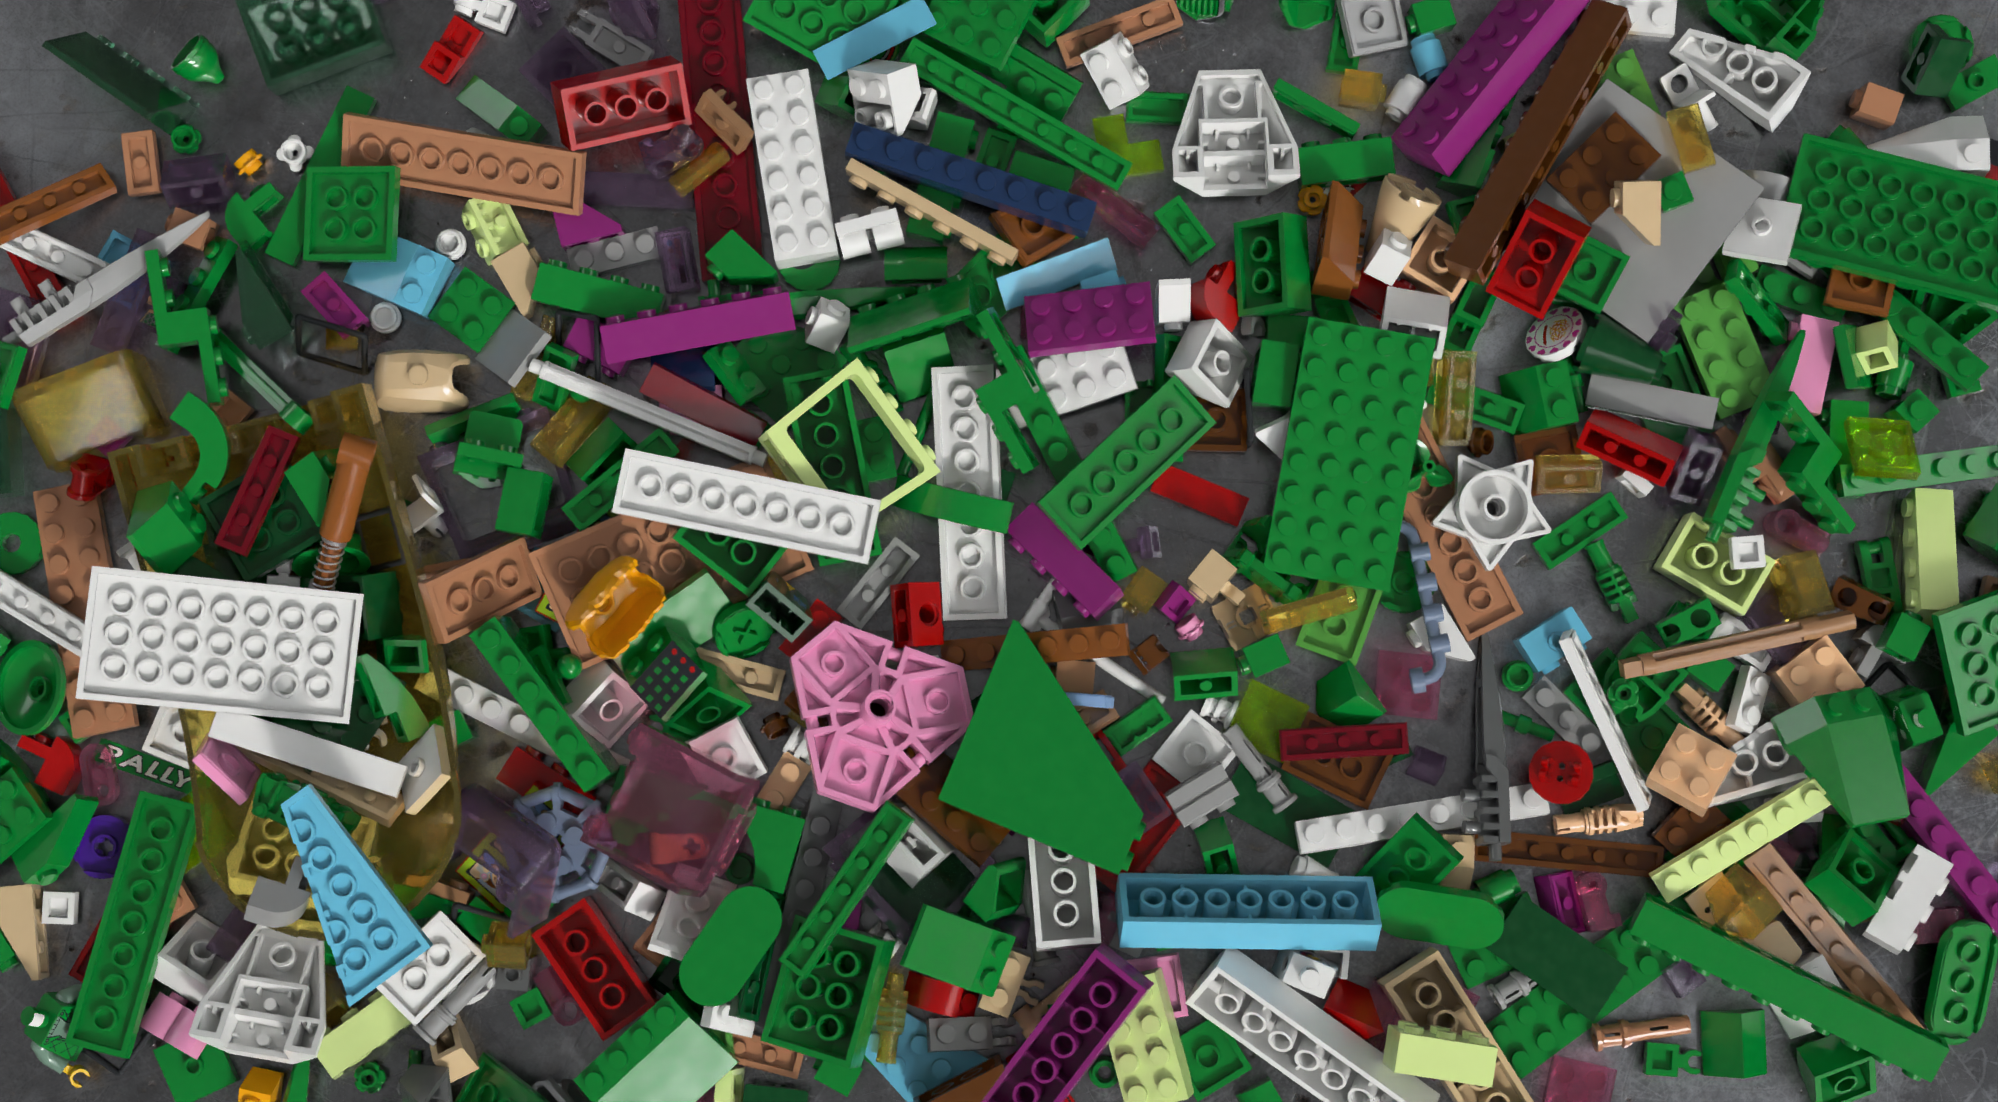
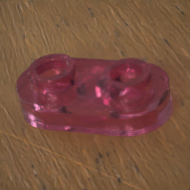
M89 744L81 751L79 757L84 794L97 797L99 800L98 807L109 806L118 799L120 794L115 754L106 744ZM98 753L102 754L104 758L101 765H98L95 761V756ZM102 785L108 787V794L106 796L100 793Z

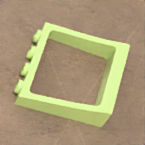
M857 357L762 434L758 440L789 482L828 489L788 435L787 427L847 379L853 380L918 469V475L881 499L880 512L941 471L934 463L936 456L933 450L926 444L921 445L915 437L917 430L914 424L907 418L903 420L896 411L898 408L896 399L888 392L884 394L877 385L879 382L877 373L869 366L865 368Z

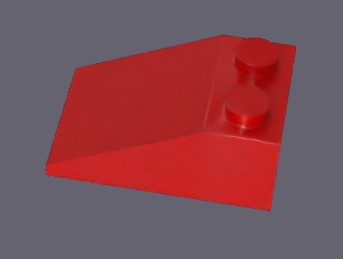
M1534 199L1526 209L1485 291L1543 320L1592 227Z

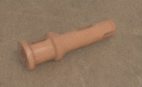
M1688 1015L1631 1023L1624 1019H1618L1616 1023L1598 1025V1023H1592L1590 1028L1591 1041L1596 1052H1601L1606 1047L1621 1045L1622 1048H1628L1632 1045V1042L1691 1033V1023ZM1656 1027H1663V1028H1664V1029H1661V1030L1650 1031V1028H1656ZM1607 1034H1615V1036L1605 1037Z

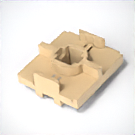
M1256 584L1242 590L1246 596L1238 607L1228 599L1211 607L1218 624L1224 631V635L1230 646L1233 647L1234 652L1282 627V621L1266 591ZM1249 608L1255 620L1244 625L1239 613Z

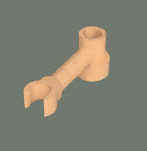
M1074 976L1058 987L1047 998L1040 1001L1037 1007L1030 1008L1026 1004L1012 1015L1024 1030L1021 1033L1026 1039L1042 1020V1016L1048 1012L1047 1005L1055 1003Z

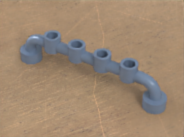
M1402 520L1400 533H1403L1408 541L1423 620L1433 658V667L1428 672L1423 673L1422 667L1408 669L1412 692L1417 694L1426 692V685L1438 681L1443 676L1446 669L1445 653L1451 652L1448 634H1440L1438 622L1444 621V613L1441 602L1434 603L1432 592L1438 591L1435 573H1427L1425 561L1431 560L1428 541L1421 543L1416 528L1409 522Z

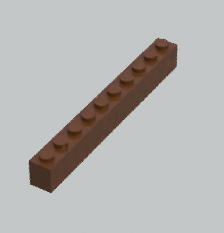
M1591 0L1589 6L1582 10L1578 19V25L1574 32L1567 36L1563 51L1558 60L1555 59L1552 62L1547 79L1543 85L1537 88L1531 107L1522 114L1516 133L1507 140L1504 153L1499 162L1492 166L1489 180L1485 187L1476 194L1474 206L1470 213L1463 217L1455 239L1446 246L1443 259L1450 274L1484 286L1519 225L1526 209L1532 202L1632 27L1626 7L1603 0Z

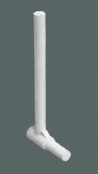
M1053 578L1050 579L1038 598L1035 597L1019 621L1021 626L1029 632L1040 631L1041 628L1045 631L1059 630L1058 624L1049 618L1050 607L1048 605L1053 599L1052 590H1056L1051 585L1054 581ZM1110 658L1089 659L1092 662H1096V665L1144 697L1149 698L1155 694L1161 704L1165 701L1166 695Z

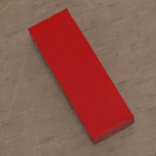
M1170 466L1153 482L1150 492L1236 528L1249 501V498L1174 466Z

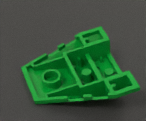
M1706 0L1709 14L1744 45L1750 44L1756 46L1757 49L1772 53L1774 51L1783 53L1795 61L1815 39L1817 34L1816 27L1818 20L1823 15V5L1825 0Z
M1865 687L1814 696L1774 716L1770 720L1785 751L1790 756L1794 754L1806 768L1804 773L1810 780L1815 778L1826 791L1825 798L1851 828L1906 818L1910 815L1897 727L1883 697L1872 688Z

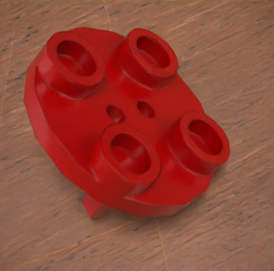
M1552 741L1541 746L1533 755L1529 765V780L1534 791L1544 800L1554 804H1570L1581 800L1589 791L1594 779L1593 764L1588 754L1579 745L1569 741ZM1561 763L1565 764L1564 769L1559 768ZM1558 776L1563 777L1561 782L1557 781Z

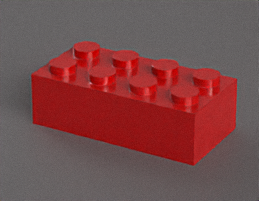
M671 55L550 82L561 143L571 152L692 124L682 62Z
M591 896L581 899L531 934L603 1041L647 1012L660 1000Z

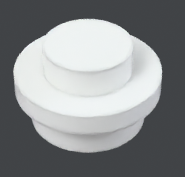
M445 229L435 239L436 252L448 257L450 260L459 259L466 251V239L456 229Z
M379 303L370 312L371 325L380 333H392L401 324V312L392 303Z

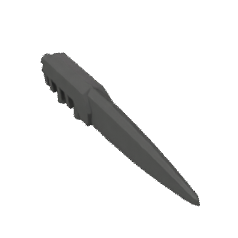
M1487 632L1479 636L1475 698V773L1477 776L1473 779V786H1476L1477 790L1462 789L1460 794L1462 802H1477V810L1474 811V817L1478 818V821H1463L1461 829L1462 833L1478 834V838L1475 839L1476 846H1487L1489 861L1498 862L1502 861L1501 846L1511 843L1509 770L1507 769L1500 692Z

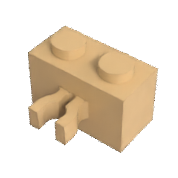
M1214 549L1207 554L1187 580L1188 592L1202 604L1205 600L1212 604L1221 593L1238 607L1246 594L1230 583L1236 574L1237 568Z
M1012 948L994 996L989 997L982 994L978 1007L1005 1018H1009L1016 996L1023 997L1027 1003L1037 1007L1039 999L1030 997L1028 991L1020 989V986L1028 988L1036 986L1043 989L1045 982L1037 979H1024L1031 955Z

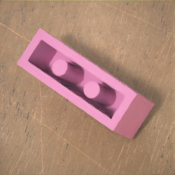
M1801 314L1794 318L1793 321H1790L1788 327V346L1798 331L1806 330L1802 350L1789 391H1794L1813 417L1821 414L1835 347L1833 327L1839 326L1840 322Z

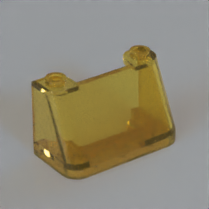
M130 349L109 353L14 390L12 396L14 407L47 469L56 473L70 470V464L78 460V456L133 434L143 435L145 439L154 438L163 434L162 429L171 426L146 356Z

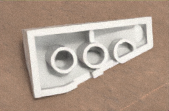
M1691 28L1686 31L1669 52L1679 63L1687 64L1689 70L1733 106L1771 133L1793 109L1811 74L1810 70L1786 54L1776 51L1772 53L1757 49L1756 46L1750 44L1742 45L1727 41L1724 37Z
M1771 722L1763 724L1756 731L1728 749L1737 754V757L1709 807L1782 792L1808 777L1804 773L1806 768L1794 754L1790 756L1785 751Z

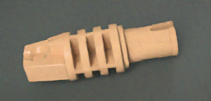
M1681 682L1672 692L1683 703L1680 708L1706 734L1716 736L1728 748L1746 738L1741 733L1725 725L1728 714L1701 688H1697L1695 691L1687 683Z
M1634 804L1593 806L1592 809L1584 807V809L1577 813L1553 815V829L1555 835L1583 832L1587 835H1594V833L1603 834V832L1612 833V831L1621 832L1643 826L1644 813L1643 811L1638 813Z

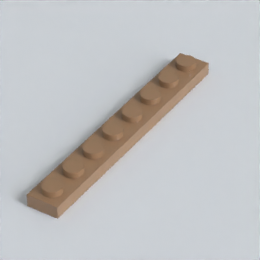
M1771 842L1742 858L1745 865L1816 950L1823 954L1827 963L1853 994L1926 1029L1813 892L1804 885L1803 880Z

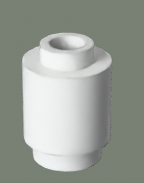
M1406 74L1404 79H1399L1384 102L1383 106L1387 110L1385 114L1395 122L1401 123L1402 120L1404 121L1425 95L1427 85L1416 76Z

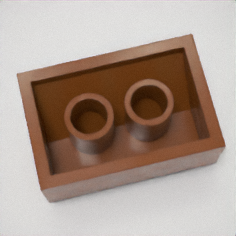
M1332 180L1320 220L1311 294L1348 300L1352 288L1358 289L1361 270H1356V263L1360 264L1362 261L1364 245L1359 244V239L1365 236L1367 220L1362 219L1364 206L1338 181Z

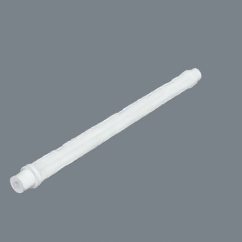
M533 358L529 365L528 371L539 375L540 379L561 386L749 465L753 463L764 467L767 461L768 454L757 450L756 446H752L549 361L543 362Z

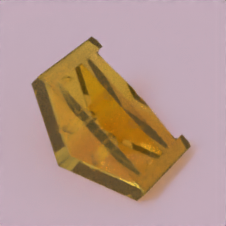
M1734 863L1705 893L1714 921L1728 935L1754 940L1783 910L1766 886L1737 863Z

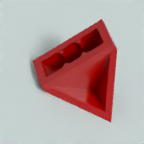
M1338 978L1323 1007V1011L1364 1040L1383 1033L1384 1030L1369 989L1346 979Z

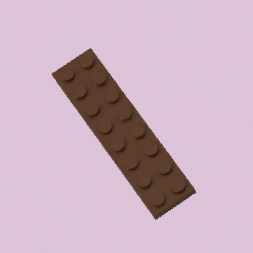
M794 689L784 700V704L801 717ZM870 704L871 712L874 715L885 716V710L880 704ZM827 717L818 719L819 727L829 726ZM910 747L904 750L910 759L916 755ZM943 752L929 765L924 764L919 768L921 772L893 796L980 868L1010 830L938 800L954 762Z

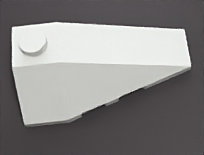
M1983 115L1947 117L1867 145L1868 149L1985 177L1990 170V138Z

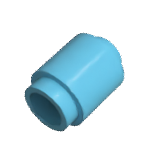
M1428 33L1411 41L1412 49L1410 53L1419 78L1421 80L1427 79L1428 83H1432L1446 69L1448 62L1440 40L1435 38L1434 33Z

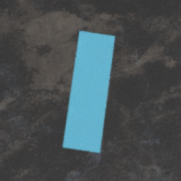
M910 0L815 49L813 53L827 80H830L847 71V69L861 64L937 23L925 0Z
M1107 237L998 277L996 280L1007 311L1025 304L1024 296L1056 293L1079 284L1081 280L1118 269Z

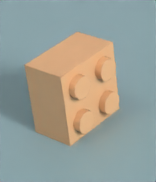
M1433 215L1413 244L1411 258L1398 276L1412 283L1422 292L1450 297V305L1454 302L1467 281L1450 274L1443 259L1446 246L1455 239L1453 227Z
M1828 635L1808 640L1765 673L1771 677L1772 683L1791 708L1814 696L1854 690L1866 686Z
M1679 723L1648 775L1645 786L1703 817L1733 766L1737 754Z

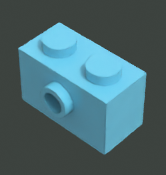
M1570 606L1565 607L1513 640V643L1525 662L1532 668L1533 673L1542 671L1545 675L1559 667L1561 664L1558 660L1565 656L1559 644V639L1564 631L1572 628L1576 630L1584 650L1587 649L1585 643L1591 640L1592 637L1573 607Z

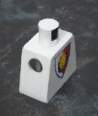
M1279 950L1271 970L1282 982L1324 999L1328 994L1340 964L1308 950Z

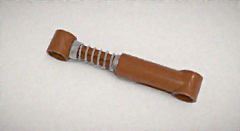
M344 432L319 530L322 548L318 549L320 555L316 557L318 563L314 564L316 570L312 572L314 578L310 580L308 586L310 589L335 591L336 578L339 576L340 563L343 561L342 555L345 553L344 548L347 542L353 536L367 476L375 455L377 440Z

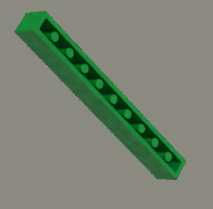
M1645 892L1628 925L1629 933L1633 935L1632 939L1646 947L1652 944L1662 949V954L1674 961L1679 962L1680 959L1691 963V968L1704 976H1709L1711 973L1721 978V983L1735 991H1739L1741 988L1751 993V998L1765 1006H1769L1771 1003L1781 1008V1012L1785 1016L1795 1021H1799L1802 1018L1812 1023L1811 1027L1817 1032L1826 1036L1832 1033L1842 1038L1841 1042L1847 1047L1856 1051L1862 1048L1872 1053L1871 1057L1886 1066H1890L1892 1063L1902 1068V1072L1906 1076L1916 1081H1920L1923 1078L1932 1082L1950 1050L1946 1039L1648 892Z

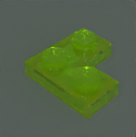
M1123 114L1092 119L1095 142L1133 163L1125 178L1164 172L1159 139L1128 144Z

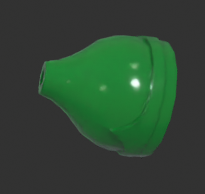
M200 33L184 45L170 67L177 75L193 82L203 81L219 84L225 77L220 67L216 48Z

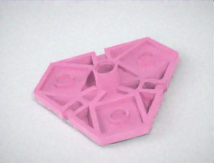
M834 621L789 660L801 720L806 722L807 730H805L804 736L809 753L816 794L874 813L886 800H889L921 772L919 768L924 764L929 765L966 733L973 716V709L962 666L907 646L901 651L892 647L893 641ZM887 659L898 663L896 670L885 667ZM870 704H880L885 710V716L874 715L871 712ZM827 717L829 726L819 727L818 719ZM908 747L916 754L911 759L904 752Z

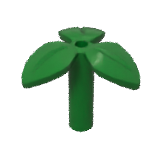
M1417 439L1413 466L1416 467V470L1411 471L1408 493L1420 488L1422 477H1425L1429 485L1433 487L1445 486L1453 481V476L1447 468L1439 464L1436 465L1433 460H1429L1431 456L1430 451L1420 439Z

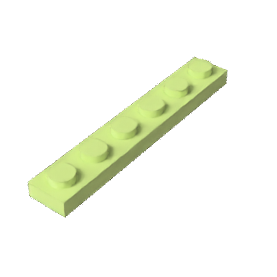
M1807 777L1649 873V876L1665 901L1669 903L1830 806V802L1824 796L1826 791L1815 778L1810 780Z

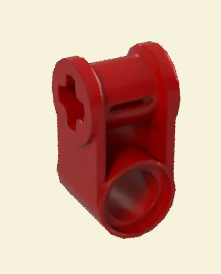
M87 452L84 453L81 458L70 464V471L73 474L71 485L68 486L66 491L67 496L77 501L94 500L103 491L113 486L119 471L118 462Z

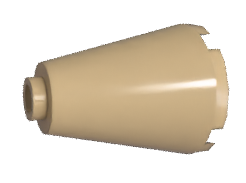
M1388 173L1382 180L1366 244L1367 252L1370 251L1384 228L1392 232H1400L1408 240L1412 241L1439 210L1442 203L1441 198L1427 187L1422 191L1415 186L1416 181L1410 178Z

